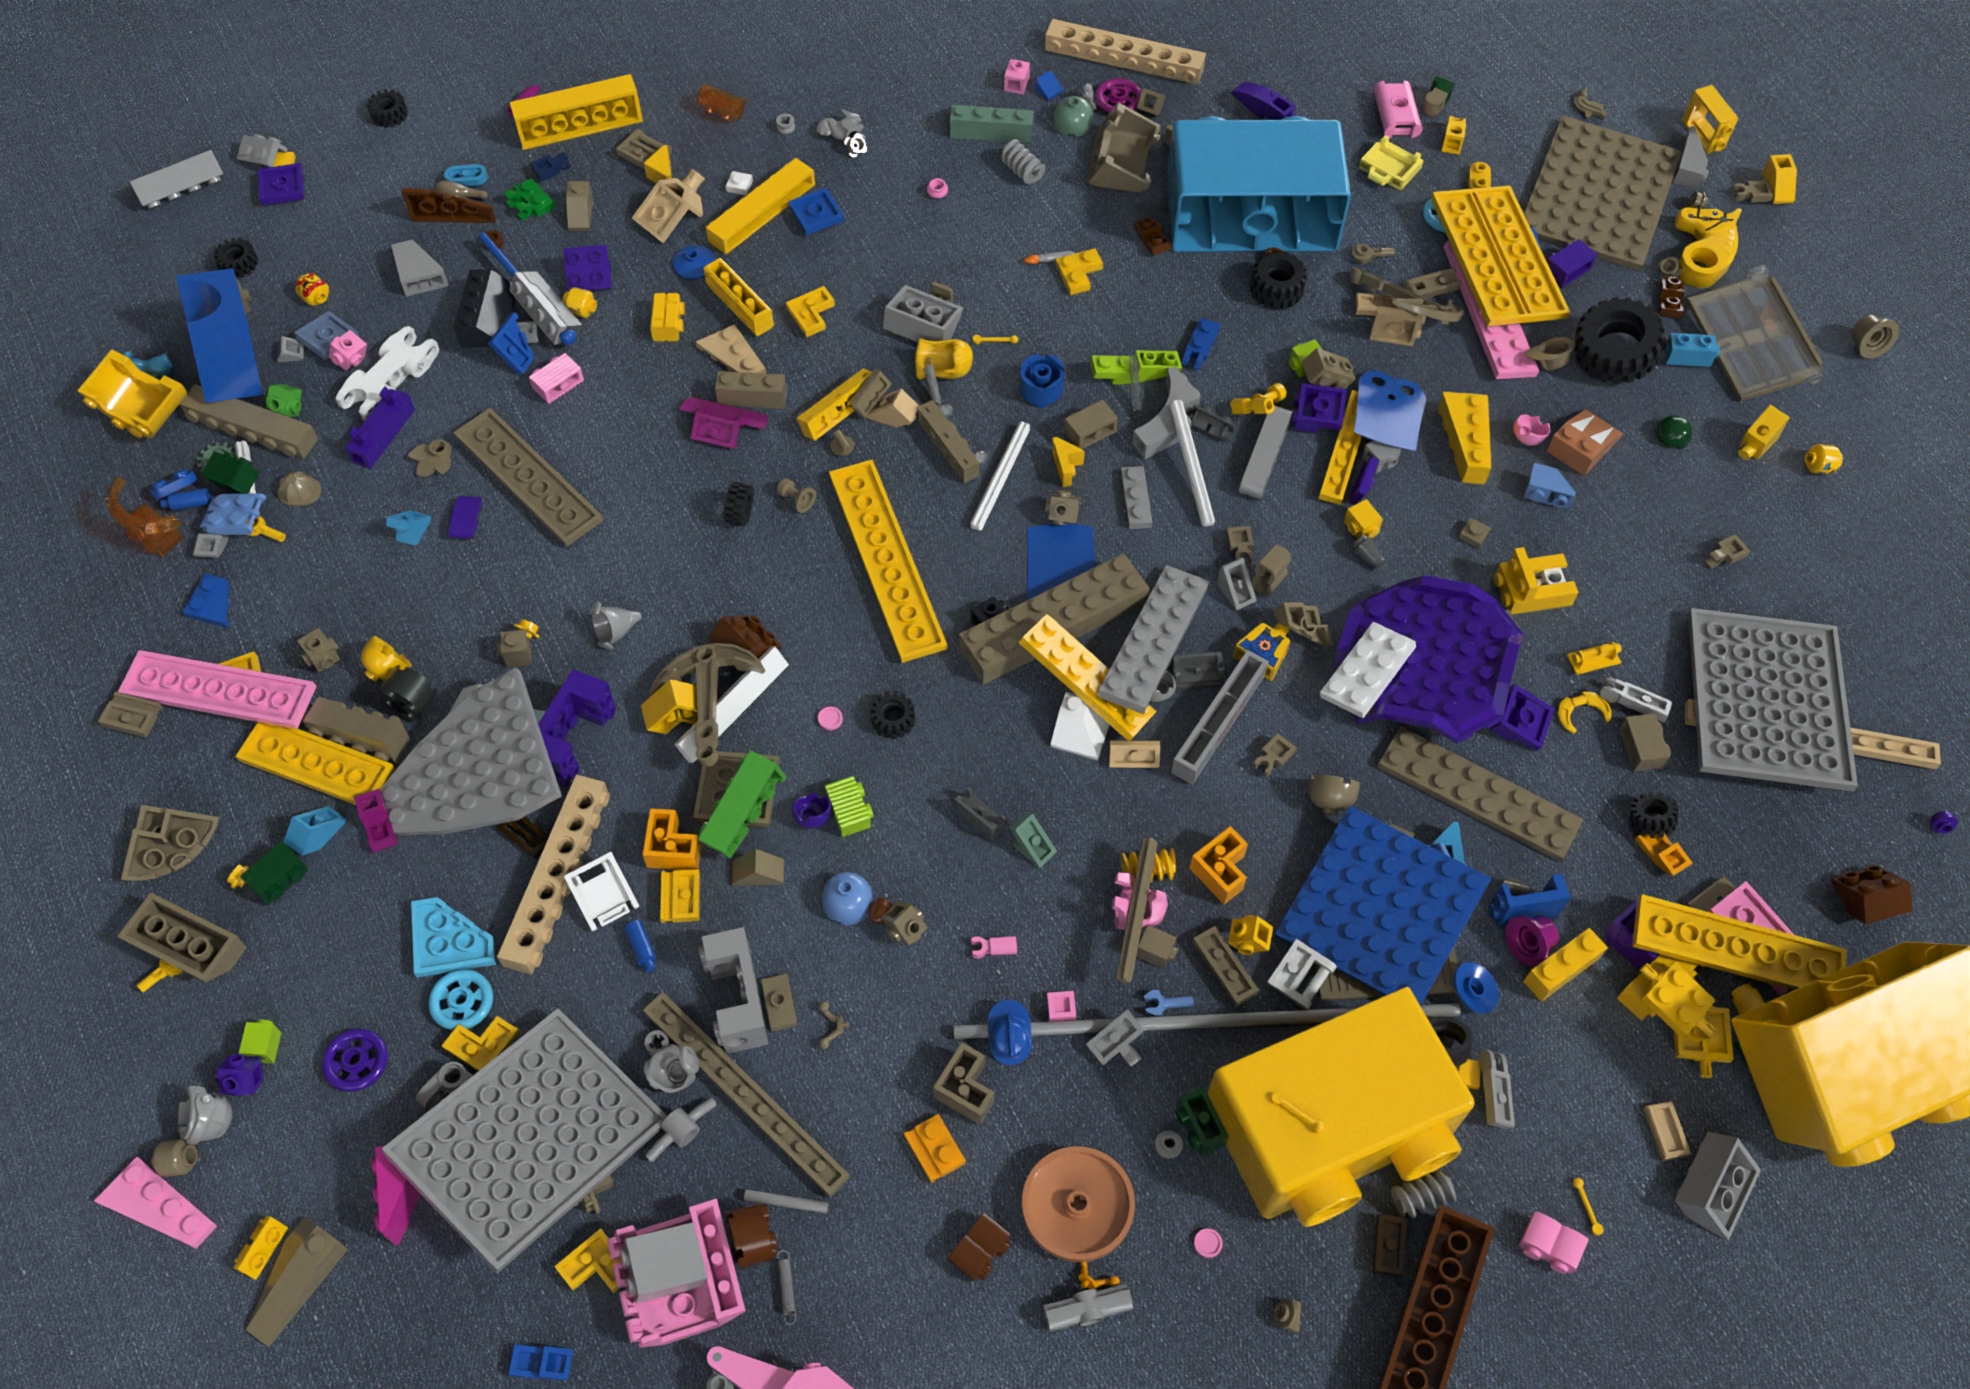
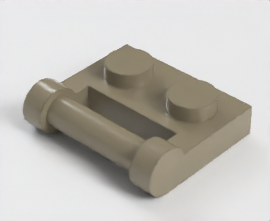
M636 129L616 148V152L622 158L645 169L644 162L656 150L667 145L670 156L672 146L666 143L662 144L645 135L644 131Z

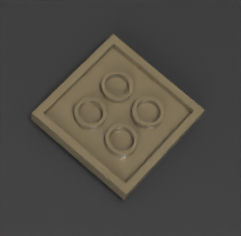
M717 751L718 760L713 766L702 765L693 815L694 822L705 823L709 821L713 814L712 809L715 803L724 796L730 778L735 777L739 770L740 760L743 756L748 755V753ZM761 755L779 766V756ZM774 796L770 801L766 800L761 805V815L754 823L749 822L747 826L770 828Z

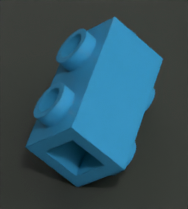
M1670 333L1664 350L1666 364L1711 367L1714 359L1718 358L1720 346L1716 343L1715 335Z

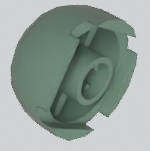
M1068 96L1056 105L1053 114V125L1058 133L1067 137L1068 134H1075V137H1080L1092 129L1094 120L1093 110L1087 100L1078 96Z

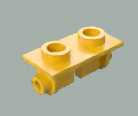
M1610 642L1569 653L1566 656L1576 675L1621 664L1618 653L1621 652V645Z
M265 1216L263 1220L260 1219L259 1224L250 1236V1239L253 1240L251 1246L245 1244L237 1259L234 1260L235 1265L233 1269L256 1280L288 1230V1227L271 1216Z

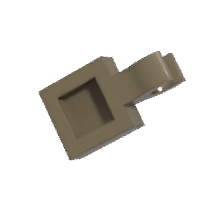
M1735 534L1718 542L1714 547L1716 550L1709 554L1711 558L1704 562L1710 569L1716 567L1723 560L1730 565L1747 557L1750 550Z

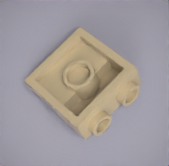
M1378 306L1369 340L1413 346L1415 339L1420 338L1426 316L1418 314L1417 317H1414L1401 308L1394 309Z

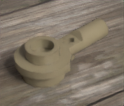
M1357 244L1351 251L1353 260L1358 264H1365L1370 262L1371 259L1394 256L1395 254L1394 247L1371 249L1365 244Z

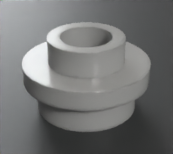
M1167 1130L1157 1136L1155 1148L1157 1153L1163 1158L1172 1159L1181 1153L1183 1142L1176 1132ZM1171 1140L1174 1146L1168 1148L1165 1146L1164 1141Z

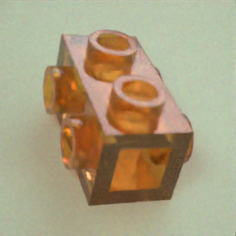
M703 84L698 92L699 99L697 104L704 106V111L715 114L717 111L722 113V118L732 121L733 118L741 119L747 99L713 85Z

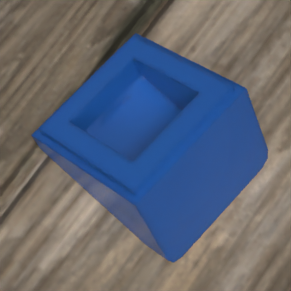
M1050 70L1035 80V90L1048 101L1063 92L1062 86Z

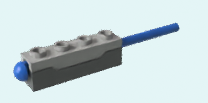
M481 233L479 239L513 278L509 291L552 343L565 345L576 343L582 324L537 271L518 272L487 234Z

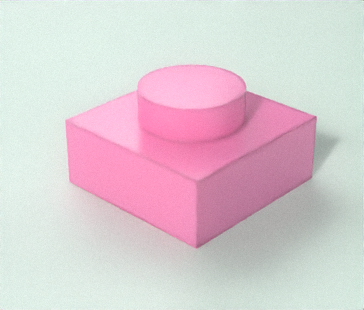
M1074 991L1047 993L1049 1021L1076 1020Z

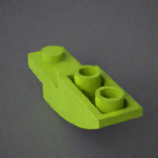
M1136 350L1134 356H1130V358L1129 356L1092 355L1089 361L1093 378L1111 379L1112 384H1131V379L1134 383H1137L1134 377L1130 379V369L1136 374L1134 368H1129V359L1131 363L1136 364L1131 357H1136V361L1138 358V367L1136 369L1137 371L1139 370V378L1137 377L1139 382L1166 377L1168 369L1174 366L1179 371L1182 370L1177 351Z

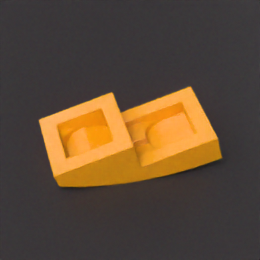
M1647 834L1646 836L1639 835L1634 839L1647 856L1671 877L1693 864L1678 842L1672 844L1665 834L1662 838H1659L1658 834L1655 835V838H1650V834Z

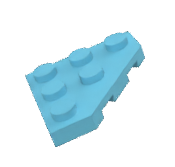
M438 897L411 901L413 962L416 978L462 969L497 965L495 939L492 935L481 930L472 921L450 908Z

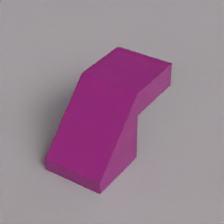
M380 789L354 797L358 815L365 826L372 852L374 853L397 845V837L389 821V813Z

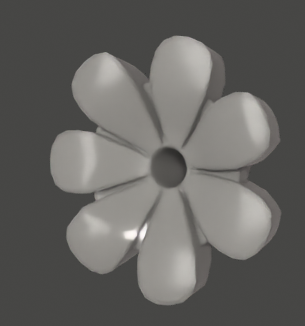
M1085 84L1083 86L1084 93L1081 97L1088 101L1092 110L1097 109V103L1094 98L1095 93L1092 90L1091 84Z

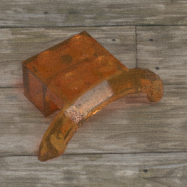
M117 476L111 482L106 495V505L111 516L127 529L125 533L134 542L139 540L146 551L150 554L155 552L163 558L184 540L177 527L182 525V522L174 516L162 517L144 503L131 514L127 513L119 502L120 491L126 482Z

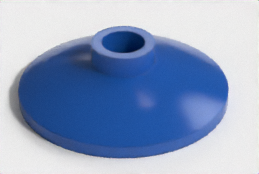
M698 245L687 246L675 254L672 262L673 269L679 276L685 279H700L705 277L703 268L715 261V257L706 247Z
M1467 962L1460 965L1454 974V986L1460 1000L1467 1008L1476 1013L1484 1014L1492 1011L1497 1006L1499 1000L1498 987L1492 975L1477 963Z

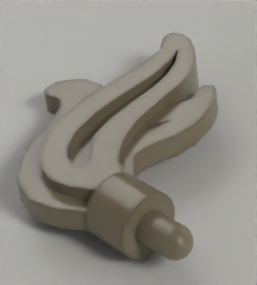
M1587 89L1581 90L1574 99V106L1585 114L1584 118L1586 119L1594 115L1605 120L1606 111L1603 109L1604 106L1595 101H1588L1586 98L1588 95Z

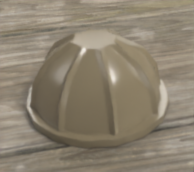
M301 471L288 472L279 480L277 489L278 498L288 506L312 504L318 500L322 493L319 482Z

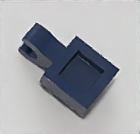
M561 152L553 158L550 155H546L530 163L541 182L559 174V169L567 170L571 167L565 152Z

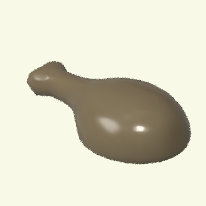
M440 181L434 187L436 190L461 197H472L482 200L488 197L486 191L471 189L453 181Z

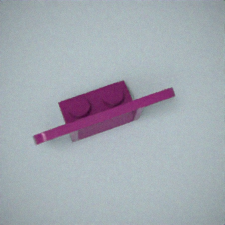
M687 398L681 404L680 410L695 413L691 439L729 448H736L740 426L748 425L765 429L768 424V416L766 414L698 398Z

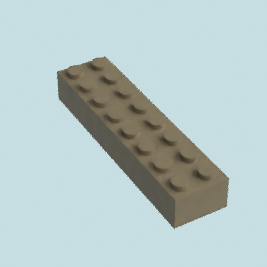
M1123 553L960 633L959 649L984 685L1036 659L1018 642L1046 614L1076 639L1144 605L1148 599L1149 587Z

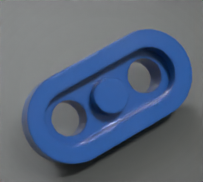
M185 468L175 472L172 479L167 481L161 479L151 484L152 489L149 492L153 499L157 500L195 482L197 477L193 470L187 471Z

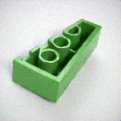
M751 750L748 755L743 756L740 760L738 772L735 777L730 778L724 796L715 803L711 818L702 825L699 831L700 836L698 840L728 858L732 857L748 834L749 828L747 825L749 822L754 823L761 815V805L766 800L770 801L775 795L774 786L776 783H783L787 777L776 763Z

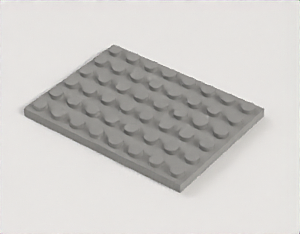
M1691 608L1688 613L1700 772L1854 792L1858 787L1837 626Z
M557 1008L384 1146L382 1154L498 1274L662 1129L661 1124L667 1115Z

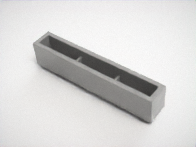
M1249 650L1246 651L1174 758L1172 774L1192 785L1194 784L1265 677L1269 661Z

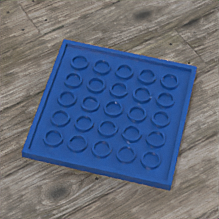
M1349 806L1277 929L1275 937L1291 946L1296 939L1332 961L1337 966L1335 970L1383 996L1409 987L1419 1005L1422 1006L1489 885L1491 877Z

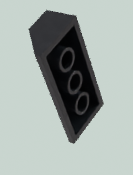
M476 269L469 271L454 326L460 348L490 347L487 344L509 314L513 313L516 298L509 291L511 282L493 270Z

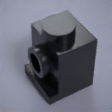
M993 596L977 606L973 605L970 607V620L976 626L1009 609L1002 599L998 601Z

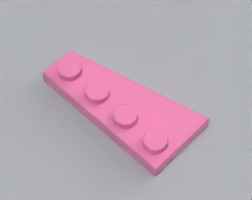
M138 1157L94 1200V1202L131 1218L195 1249L217 1227L215 1223Z

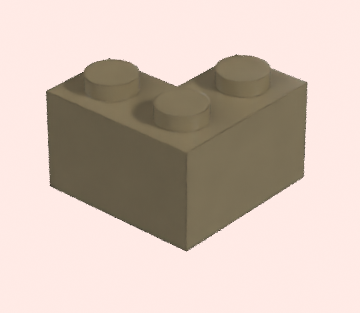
M961 1042L933 1087L935 1099L981 1125L995 1099L994 1091L976 1082L985 1067V1055Z

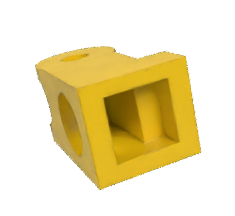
M1449 116L1441 152L1460 155L1465 137L1466 118Z

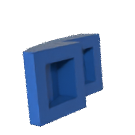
M514 1344L508 1376L568 1381L573 1349L549 1346L541 1348Z

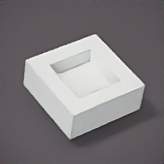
M732 171L726 184L727 192L747 196L753 182L752 175Z

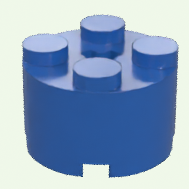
M1034 354L1027 357L1020 369L1019 391L1023 398L1035 404L1038 408H1044L1056 402L1064 392L1065 372L1063 363L1057 357L1047 354V356Z

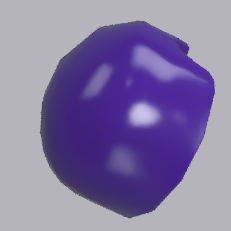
M815 792L809 796L798 798L794 801L792 807L793 818L804 828L817 829L827 823L831 814V801L829 797L825 795L824 798H821Z

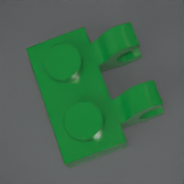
M532 178L514 186V190L510 189L504 192V196L508 199L506 204L510 208L515 207L519 211L517 216L521 220L527 219L532 214L539 217L555 209L554 201Z

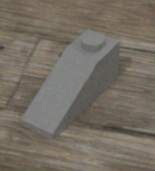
M1691 126L1683 144L1682 154L1673 183L1697 190L1700 183H1705L1709 173V170L1706 169L1708 159L1696 128Z

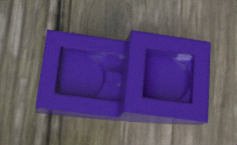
M458 496L452 513L449 537H474L478 527L477 516L483 505L481 497Z

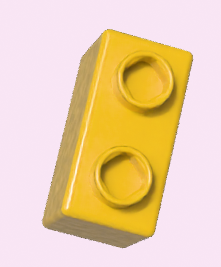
M1903 942L1742 1013L1731 1020L1776 1138L1783 1142L1822 1150L1826 1161L1833 1166H1859L1885 1157L1895 1148L1891 1131L1917 1119L1926 1123L1939 1124L1970 1117V945Z
M1409 987L1402 988L1217 1069L1214 1072L1207 1092L1229 1135L1226 1147L1260 1214L1264 1218L1270 1219L1293 1209L1303 1227L1320 1224L1354 1206L1362 1198V1193L1355 1180L1393 1163L1403 1181H1411L1448 1164L1462 1150L1453 1133L1474 1107L1473 1096ZM1275 1092L1281 1093L1286 1102L1315 1122H1322L1324 1124V1131L1316 1133L1310 1124L1281 1104H1273L1271 1101L1272 1094Z

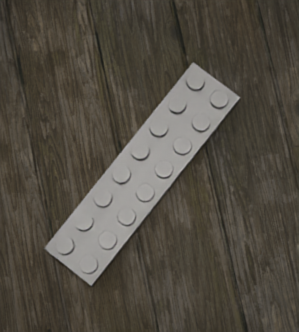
M1168 565L1165 566L1099 688L1097 697L1138 713H1145L1209 587L1210 581Z

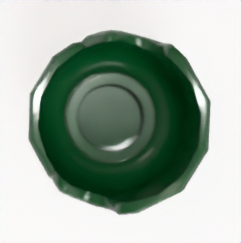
M1671 415L1658 423L1656 436L1668 448L1679 446L1680 449H1684L1691 442L1692 426L1686 418Z

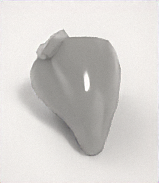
M599 601L593 604L588 614L592 615L593 627L599 639L597 645L612 651L614 648L612 644L625 636L631 627L641 619L639 612L618 607L601 606Z

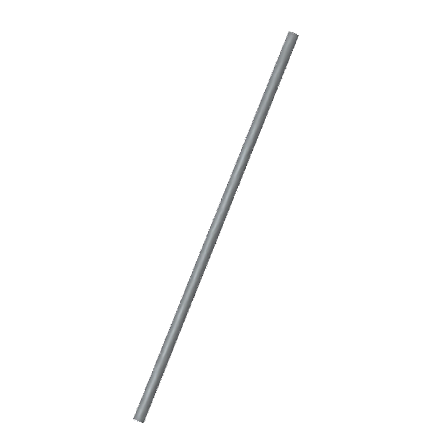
M1459 1003L1427 1004L1421 1006L1427 1018L1460 1016ZM1356 1008L1137 1017L1136 1019L1145 1031L1324 1023ZM1115 1019L1031 1022V1035L1099 1033ZM988 1024L954 1026V1039L989 1038Z

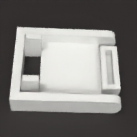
M612 852L563 876L592 932L597 930L593 919L597 918L603 927L630 912L625 902L630 900L634 909L639 907ZM602 863L606 872L582 883L578 874Z

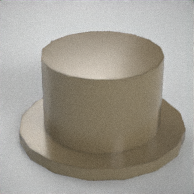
M1868 315L1860 319L1855 324L1851 333L1852 339L1858 343L1859 354L1864 358L1872 359L1886 353L1898 338L1899 325L1892 319L1881 320L1876 315Z

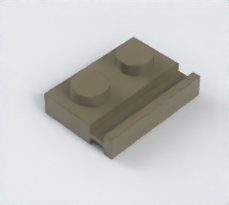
M114 692L113 700L108 702L98 723L106 728L147 738L158 718L159 710L162 711L163 709L162 705L158 702Z

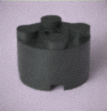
M396 665L378 690L381 697L379 703L388 709L394 708L400 712V715L405 720L413 722L415 718L419 719L423 716L438 694V690L436 687L432 690L428 686L431 682L419 672L408 667L400 670V665Z

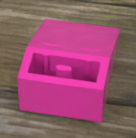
M384 1146L375 1147V1158H372L371 1161L372 1171L374 1175H377V1185L373 1186L374 1200L378 1203L379 1213L375 1214V1226L377 1231H380L385 1238L394 1245H399L421 1194L382 1154Z

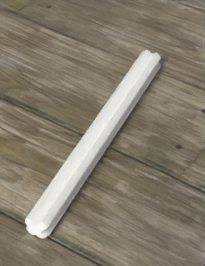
M1174 400L1170 404V409L1201 524L1203 527L1212 526L1215 519L1184 405L1181 400Z
M1023 421L1018 423L971 520L972 529L977 531L983 529L1030 431L1028 423Z

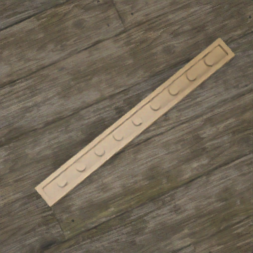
M1688 699L1685 703V724L1696 726L1695 701ZM1850 728L1854 755L1937 769L1941 765L1939 743Z

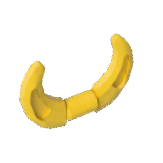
M1582 692V695L1571 699L1566 697L1558 707L1557 715L1559 722L1563 728L1573 734L1577 731L1570 721V715L1574 707L1587 704L1599 709L1606 723L1611 719L1609 704L1594 692Z

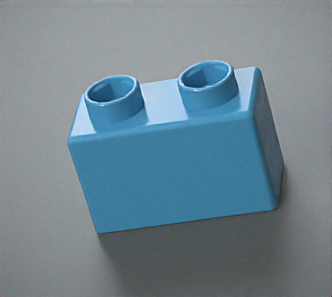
M1207 116L1197 120L1176 121L1172 129L1167 170L1172 250L1175 252H1264L1268 248L1275 247L1283 252L1336 251L1339 248L1351 199L1341 123L1338 120H1309L1301 116H1290L1281 120H1225L1221 117Z

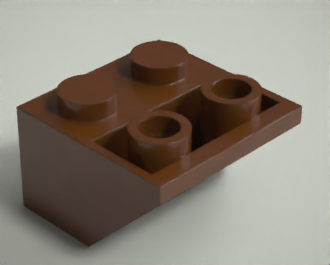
M753 615L722 616L708 638L712 643L739 646L753 653L758 659L770 647L775 646L778 651L782 647L776 640L775 635L767 631L761 624L760 619Z
M1870 865L1863 870L1849 871L1841 876L1831 878L1832 884L1848 914L1864 924L1912 912L1911 883L1883 869L1881 866Z

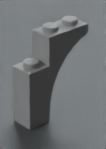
M1176 366L1167 371L1166 386L1169 397L1165 406L1156 417L1133 432L1132 445L1144 459L1179 442L1170 409L1172 401L1181 400L1183 402L1190 429L1191 420L1188 415L1195 412L1194 404L1199 406L1201 399L1199 391L1193 388L1185 374L1181 373Z

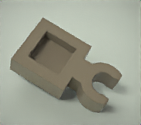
M1769 180L1748 181L1746 185L1738 183L1732 189V192H1738L1735 197L1736 201H1743L1745 198H1749L1750 202H1771L1774 196Z
M1250 526L1227 528L1226 536L1229 551L1236 552L1234 560L1245 557L1248 559V564H1252L1253 553L1251 550H1253L1254 543Z
M1277 733L1262 748L1261 754L1263 756L1255 760L1253 768L1257 769L1259 765H1265L1267 769L1264 771L1263 776L1268 777L1272 773L1274 764L1281 768L1296 753L1297 748Z

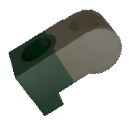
M1436 76L1432 82L1430 92L1426 94L1422 108L1423 113L1427 116H1437L1451 98L1455 83Z

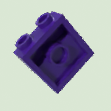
M1302 383L1301 391L1296 392L1294 405L1298 406V410L1293 409L1291 423H1296L1295 430L1316 433L1318 432V427L1341 430L1347 389Z
M1514 684L1509 688L1503 721L1492 726L1490 730L1509 742L1517 739L1534 751H1537L1543 746L1555 708Z

